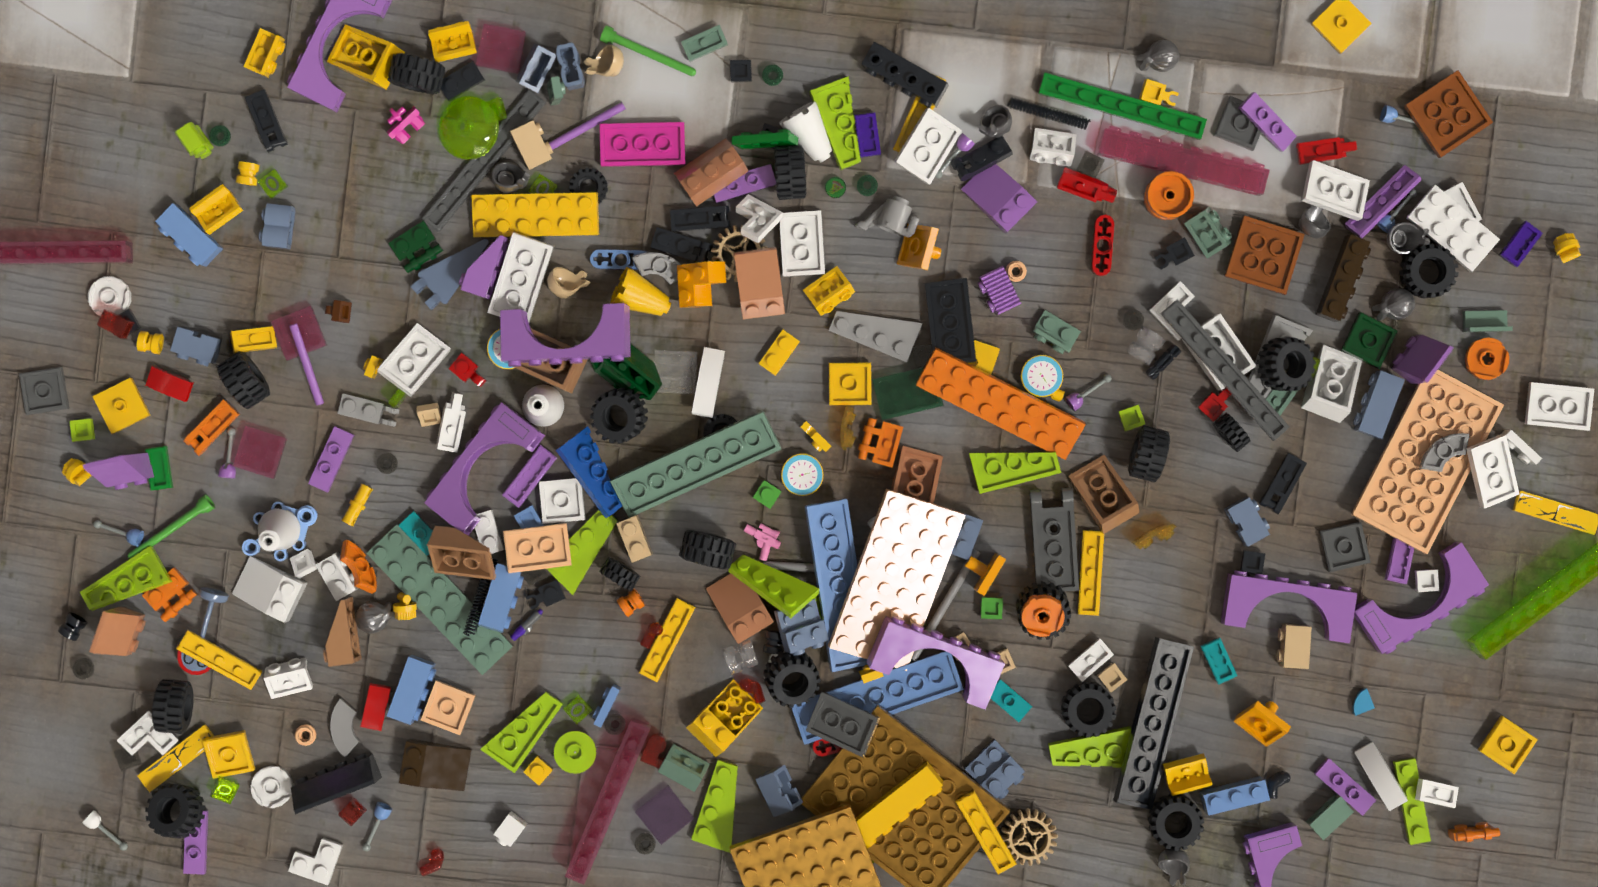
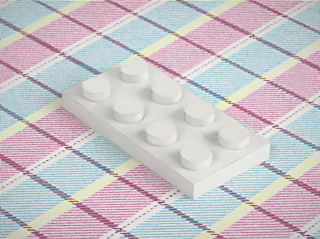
M1436 185L1432 186L1406 217L1417 228H1428L1429 233L1427 236L1437 245L1443 246L1442 249H1448L1450 251L1449 255H1454L1455 260L1469 272L1475 270L1500 240Z
M513 232L487 313L500 317V310L522 309L527 312L528 322L530 323L554 248L553 245Z

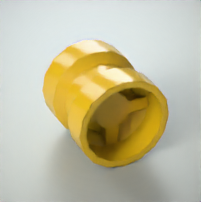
M239 161L238 169L240 174L236 176L235 182L257 186V178L254 176L259 172L260 165Z
M140 331L137 338V351L146 352L148 350L153 354H161L164 335L159 333L152 335L147 331Z

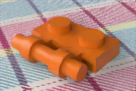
M868 418L867 426L864 425L863 429L865 433L862 444L859 443L858 450L860 451L858 458L866 460L868 452L873 453L872 462L893 467L903 427L883 421L881 429L875 428L877 420ZM873 434L879 435L876 448L870 446Z
M176 567L168 572L172 582L146 591L142 595L155 611L162 607L165 609V612L160 616L164 622H167L171 617L175 618L179 614L178 611L185 605L188 606L192 603V599L197 595L193 588L186 593L183 588L189 582ZM177 594L180 599L172 605L169 600Z
M1487 822L1475 823L1473 827L1455 825L1454 829H1448V835L1453 841L1473 842V839L1482 838L1490 840L1492 837L1500 836V830L1488 825Z

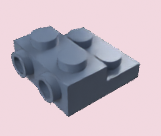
M815 599L811 600L791 619L780 610L774 611L784 651L792 653L794 656L805 653V648H820L824 646L823 642L829 640L824 620L820 619Z
M995 739L964 768L981 787L1000 800L1009 793L1007 788L1013 783L1017 785L1023 780L1024 776L1022 774L1025 772Z

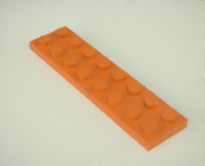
M936 347L916 382V386L1048 452H1056L1057 456L1064 460L1068 457L1086 425L1084 421Z

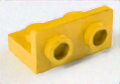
M838 266L803 289L821 316L831 312L836 305L848 300L855 293L852 285Z

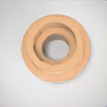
M1020 261L1010 262L1005 269L1010 281L1013 282L1023 280L1027 272L1025 265ZM1013 268L1019 269L1018 275L1012 274Z
M301 725L295 732V739L303 746L310 745L316 739V730L311 725ZM304 731L309 732V738L303 737Z

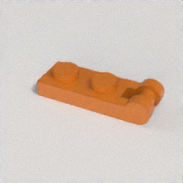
M223 399L184 439V442L188 446L191 445L195 449L194 452L200 456L240 413ZM199 435L204 439L202 443L197 440Z

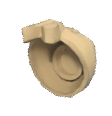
M608 44L604 46L596 59L588 57L584 61L585 65L589 67L585 73L605 77L617 76L624 65L622 51L613 45Z
M556 267L549 273L547 284L553 294L563 299L573 295L578 289L587 287L590 281L585 279L587 273L584 271H580L575 275L568 269Z

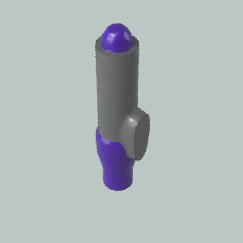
M536 610L519 625L510 636L511 639L516 641L522 635L525 636L533 628L532 625L542 616L543 610Z

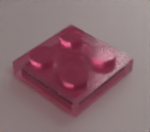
M484 24L476 66L518 74L526 32Z
M312 306L271 321L286 361L299 357L289 325L298 324L307 353L327 346Z
M245 426L233 466L275 479L287 438Z

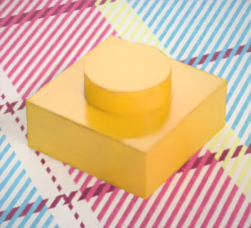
M373 355L371 359L367 358L363 370H365L364 375L376 378L377 369L381 366L383 359Z
M868 665L859 671L863 683L884 677L883 673L870 669Z
M537 756L523 773L540 786L552 772L553 768L541 757Z

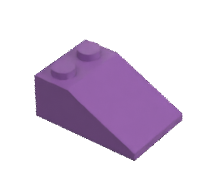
M997 164L975 175L961 189L1005 234L1037 203L1019 183Z
M500 235L467 269L466 274H462L459 285L462 286L461 290L491 300L510 241L508 238Z
M1422 334L1415 337L1412 336L1406 342L1405 346L1407 348L1403 354L1399 353L1393 360L1394 366L1391 369L1411 384L1428 383L1453 350V347Z
M148 453L122 455L83 464V468L105 487H115V490L128 488L127 484L134 482L135 486L148 483L147 479L154 478Z

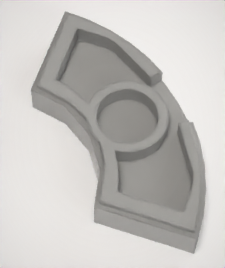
M645 252L631 257L641 276L657 274L663 277L670 285L678 281L677 265L681 264L672 257L657 252Z
M1451 434L1434 442L1423 455L1419 469L1442 472L1445 463L1450 458L1456 455H1466L1469 434Z
M340 698L332 712L330 730L336 748L346 758L360 740L355 735L353 729V719L357 710Z

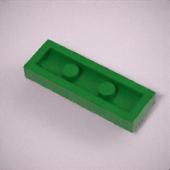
M785 129L778 130V133L760 131L759 134L754 135L743 132L740 133V136H732V145L742 150L797 146L798 137L792 134L790 130Z

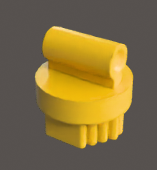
M1573 233L1562 234L1553 241L1557 256H1560L1563 263L1581 256L1579 251L1580 244Z
M71 458L64 464L62 474L66 479L77 486L82 485L92 476L83 468V464L86 463L79 459Z
M403 592L398 593L397 599L400 602L393 604L395 619L410 620L416 618L417 603H413L409 595Z

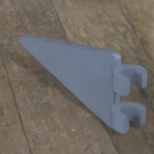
M483 239L418 273L420 279L411 288L418 295L428 286L434 295L424 303L431 310L440 302L447 304L460 286L459 282L462 274H466L467 269L480 257L489 243L488 240Z

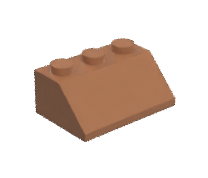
M725 138L676 171L674 175L695 206H698L747 173L748 169L734 147Z

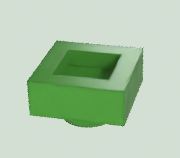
M764 480L753 498L771 509L782 491Z
M981 597L980 618L1002 619L1003 598Z

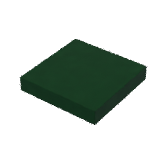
M1359 312L1341 351L1379 369L1398 331Z

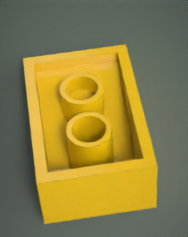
M345 24L326 62L387 90L390 84L387 79L393 54H405V52L389 41Z

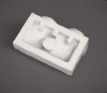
M1035 128L1030 160L1038 163L1070 167L1075 155L1077 134Z
M339 552L316 564L319 573L336 601L359 589L354 586V577L347 565L340 561L341 555Z
M294 658L289 662L274 663L265 668L264 681L271 699L311 690L313 687L307 670L306 658Z

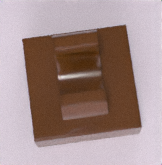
M334 300L333 306H326L325 314L332 315L331 321L350 323L352 302Z

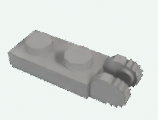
M343 393L338 414L375 424L381 423L395 427L396 422L381 418L384 410L391 414H399L400 409Z

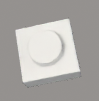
M309 549L290 558L294 574L298 578L317 569L312 551Z
M1437 569L1415 571L1416 592L1439 591Z

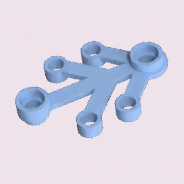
M283 502L273 503L271 509H275V506L280 504L282 510H288L297 517L301 529L298 540L302 542L303 546L302 548H297L295 543L292 547L296 551L304 550L308 526L316 522L317 511L309 505L296 509L285 506ZM257 512L254 514L253 521L256 524L259 523L257 520V516L259 514L263 516L265 514L264 512ZM305 512L310 513L311 517L309 520L304 518ZM247 539L243 542L242 551L244 554L253 556L259 553L261 546L258 539ZM251 543H254L256 546L254 551L249 549ZM287 549L274 552V558L277 561H284L288 557ZM279 551L284 552L283 559L278 557Z

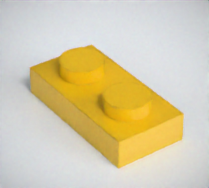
M274 326L230 332L233 353L277 348Z
M782 330L758 364L776 376L800 341L785 330Z

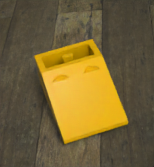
M733 679L686 728L717 757L727 749L761 712L763 707Z

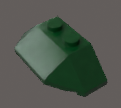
M630 344V357H624V361H611V358H604L603 362H591L594 371L616 389L633 390V395L636 393L640 395L638 399L651 400L663 385L655 363L632 344Z

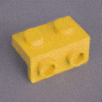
M469 21L457 22L452 25L428 30L436 62L477 53Z
M260 28L243 67L269 78L270 74H273L276 70L278 55H281L285 49V39Z
M223 184L189 208L208 235L243 211L233 193Z
M1204 753L1163 764L1166 783L1172 796L1212 786Z

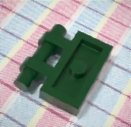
M425 221L420 222L388 243L399 261H403L406 258L409 259L410 263L403 266L407 273L414 269L417 271L421 268L422 264L430 259L434 260L443 251L440 244L433 248L429 244L436 238ZM424 248L426 252L416 258L414 253Z

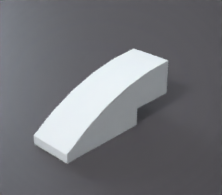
M704 347L692 414L713 417L725 351Z
M1373 741L1354 751L1389 811L1408 801L1407 796Z

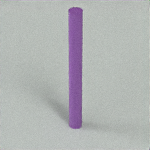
M620 102L550 141L549 144L552 150L626 109L625 106Z
M298 324L289 325L315 404L321 405L324 401Z

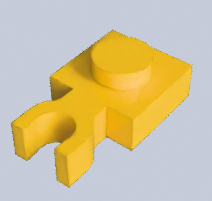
M1144 79L1139 100L1161 105V102L1164 101L1166 105L1173 107L1176 103L1170 102L1169 97L1170 95L1178 96L1179 93L1174 91L1166 92L1165 84Z
M807 421L801 426L813 439L811 444L819 452L822 449L825 452L830 449L831 445Z

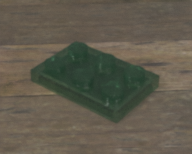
M924 367L872 379L882 420L944 406L942 398L916 386V382Z

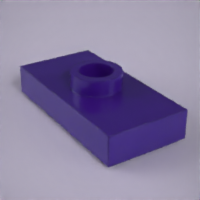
M875 112L854 115L860 158L881 155Z
M1524 221L1499 256L1514 267H1518L1543 233L1529 222Z

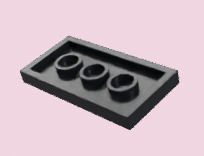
M961 278L925 283L932 352L936 347L966 363L977 362L968 279Z

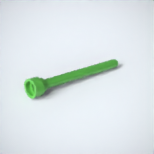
M606 25L601 34L600 41L606 44L617 43L689 76L696 75L694 68L617 35L614 28Z
M206 494L199 498L194 508L129 552L127 555L128 559H131L149 546L153 547L200 513H209L215 509V504Z

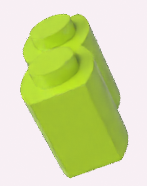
M189 122L175 131L176 136L190 156L204 159L212 153L211 150L214 147L199 125Z

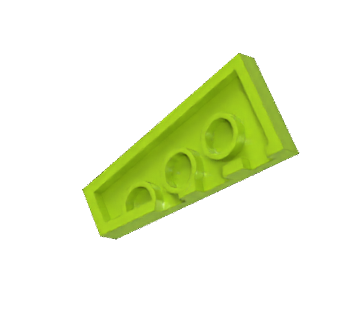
M849 76L809 91L812 101H815L818 105L840 171L861 162L855 130V117L852 109V96L849 88Z
M1056 452L969 453L979 494L1061 473Z
M598 510L569 539L572 566L547 569L572 595H574L618 522L613 515L605 518L601 511Z
M149 546L82 590L80 594L89 610L94 611L168 584L172 580L154 547Z
M746 555L740 556L728 569V572L790 619L819 594V588Z
M545 692L480 750L515 773L564 703L548 692Z
M1131 727L1102 732L1097 737L1080 736L1048 743L1051 763L1053 766L1089 765L1091 767L1112 766L1113 768H1121Z
M717 760L691 838L693 841L731 853L730 846L732 845L737 765Z

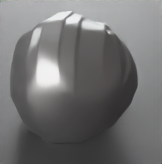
M1159 40L1153 43L1146 53L1137 56V60H1143L1140 66L1141 71H1146L1151 67L1159 72H1167L1173 69L1180 58L1177 46L1168 40Z
M995 105L989 108L981 117L979 131L988 137L996 138L1008 133L1012 125V116L1008 108L1003 105Z
M512 162L497 164L492 171V181L495 187L505 194L523 189L527 186L530 178V173Z
M1308 204L1302 213L1299 227L1306 236L1321 238L1331 229L1329 220L1322 212L1323 208Z
M1405 222L1395 224L1389 229L1387 244L1397 254L1412 253L1420 244H1430V240L1425 238V235L1429 233V229L1419 230L1415 225Z
M1394 288L1387 292L1382 298L1381 304L1373 306L1372 310L1380 311L1376 317L1377 321H1381L1386 317L1395 320L1405 319L1415 309V299L1408 290Z
M367 602L361 605L355 614L358 628L369 634L377 633L384 629L388 620L395 617V612L390 611L393 608L394 602H387L384 606L377 602Z
M1173 848L1162 851L1158 858V867L1170 875L1169 883L1172 887L1176 885L1177 879L1185 886V874L1190 869V860L1187 853L1180 848L1179 851H1174Z

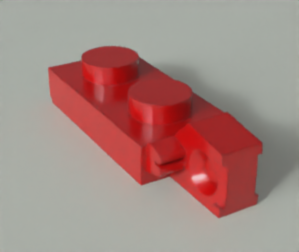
M1340 137L1297 143L1299 165L1309 164L1313 160L1324 162L1347 157L1346 152L1357 150L1356 141L1345 143L1344 138Z
M1064 167L1057 184V189L1095 203L1096 201H1102V199L1113 203L1117 195V190L1108 186L1109 184L1066 167Z

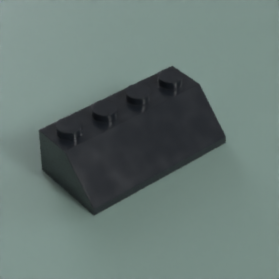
M366 753L354 757L355 761L347 764V761L335 764V769L328 771L325 768L315 772V777L308 779L307 776L295 780L296 784L291 787L295 814L375 784L382 778L374 755L367 756Z

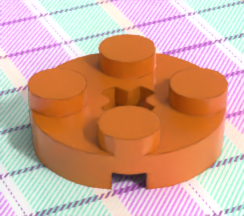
M1481 338L1473 341L1466 351V369L1478 379L1491 380L1497 378L1506 371L1509 365V353L1499 340L1495 338ZM1489 353L1492 362H1488L1486 365L1482 360V356Z
M1032 595L1022 607L1021 619L1023 625L1032 635L1039 637L1049 636L1055 630L1057 632L1064 623L1065 615L1061 602L1050 595ZM1046 612L1048 617L1040 619L1038 614Z

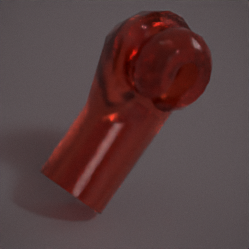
M658 622L650 623L640 645L650 649L655 636L662 634L663 627Z
M744 678L739 682L741 690L753 695L756 705L766 702L760 683L749 678Z
M433 849L430 852L429 863L419 867L423 877L441 869L444 860V853L441 849Z

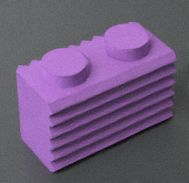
M1003 266L979 277L980 282L977 284L982 294L986 293L989 298L987 305L991 313L996 312L999 315L1021 304Z

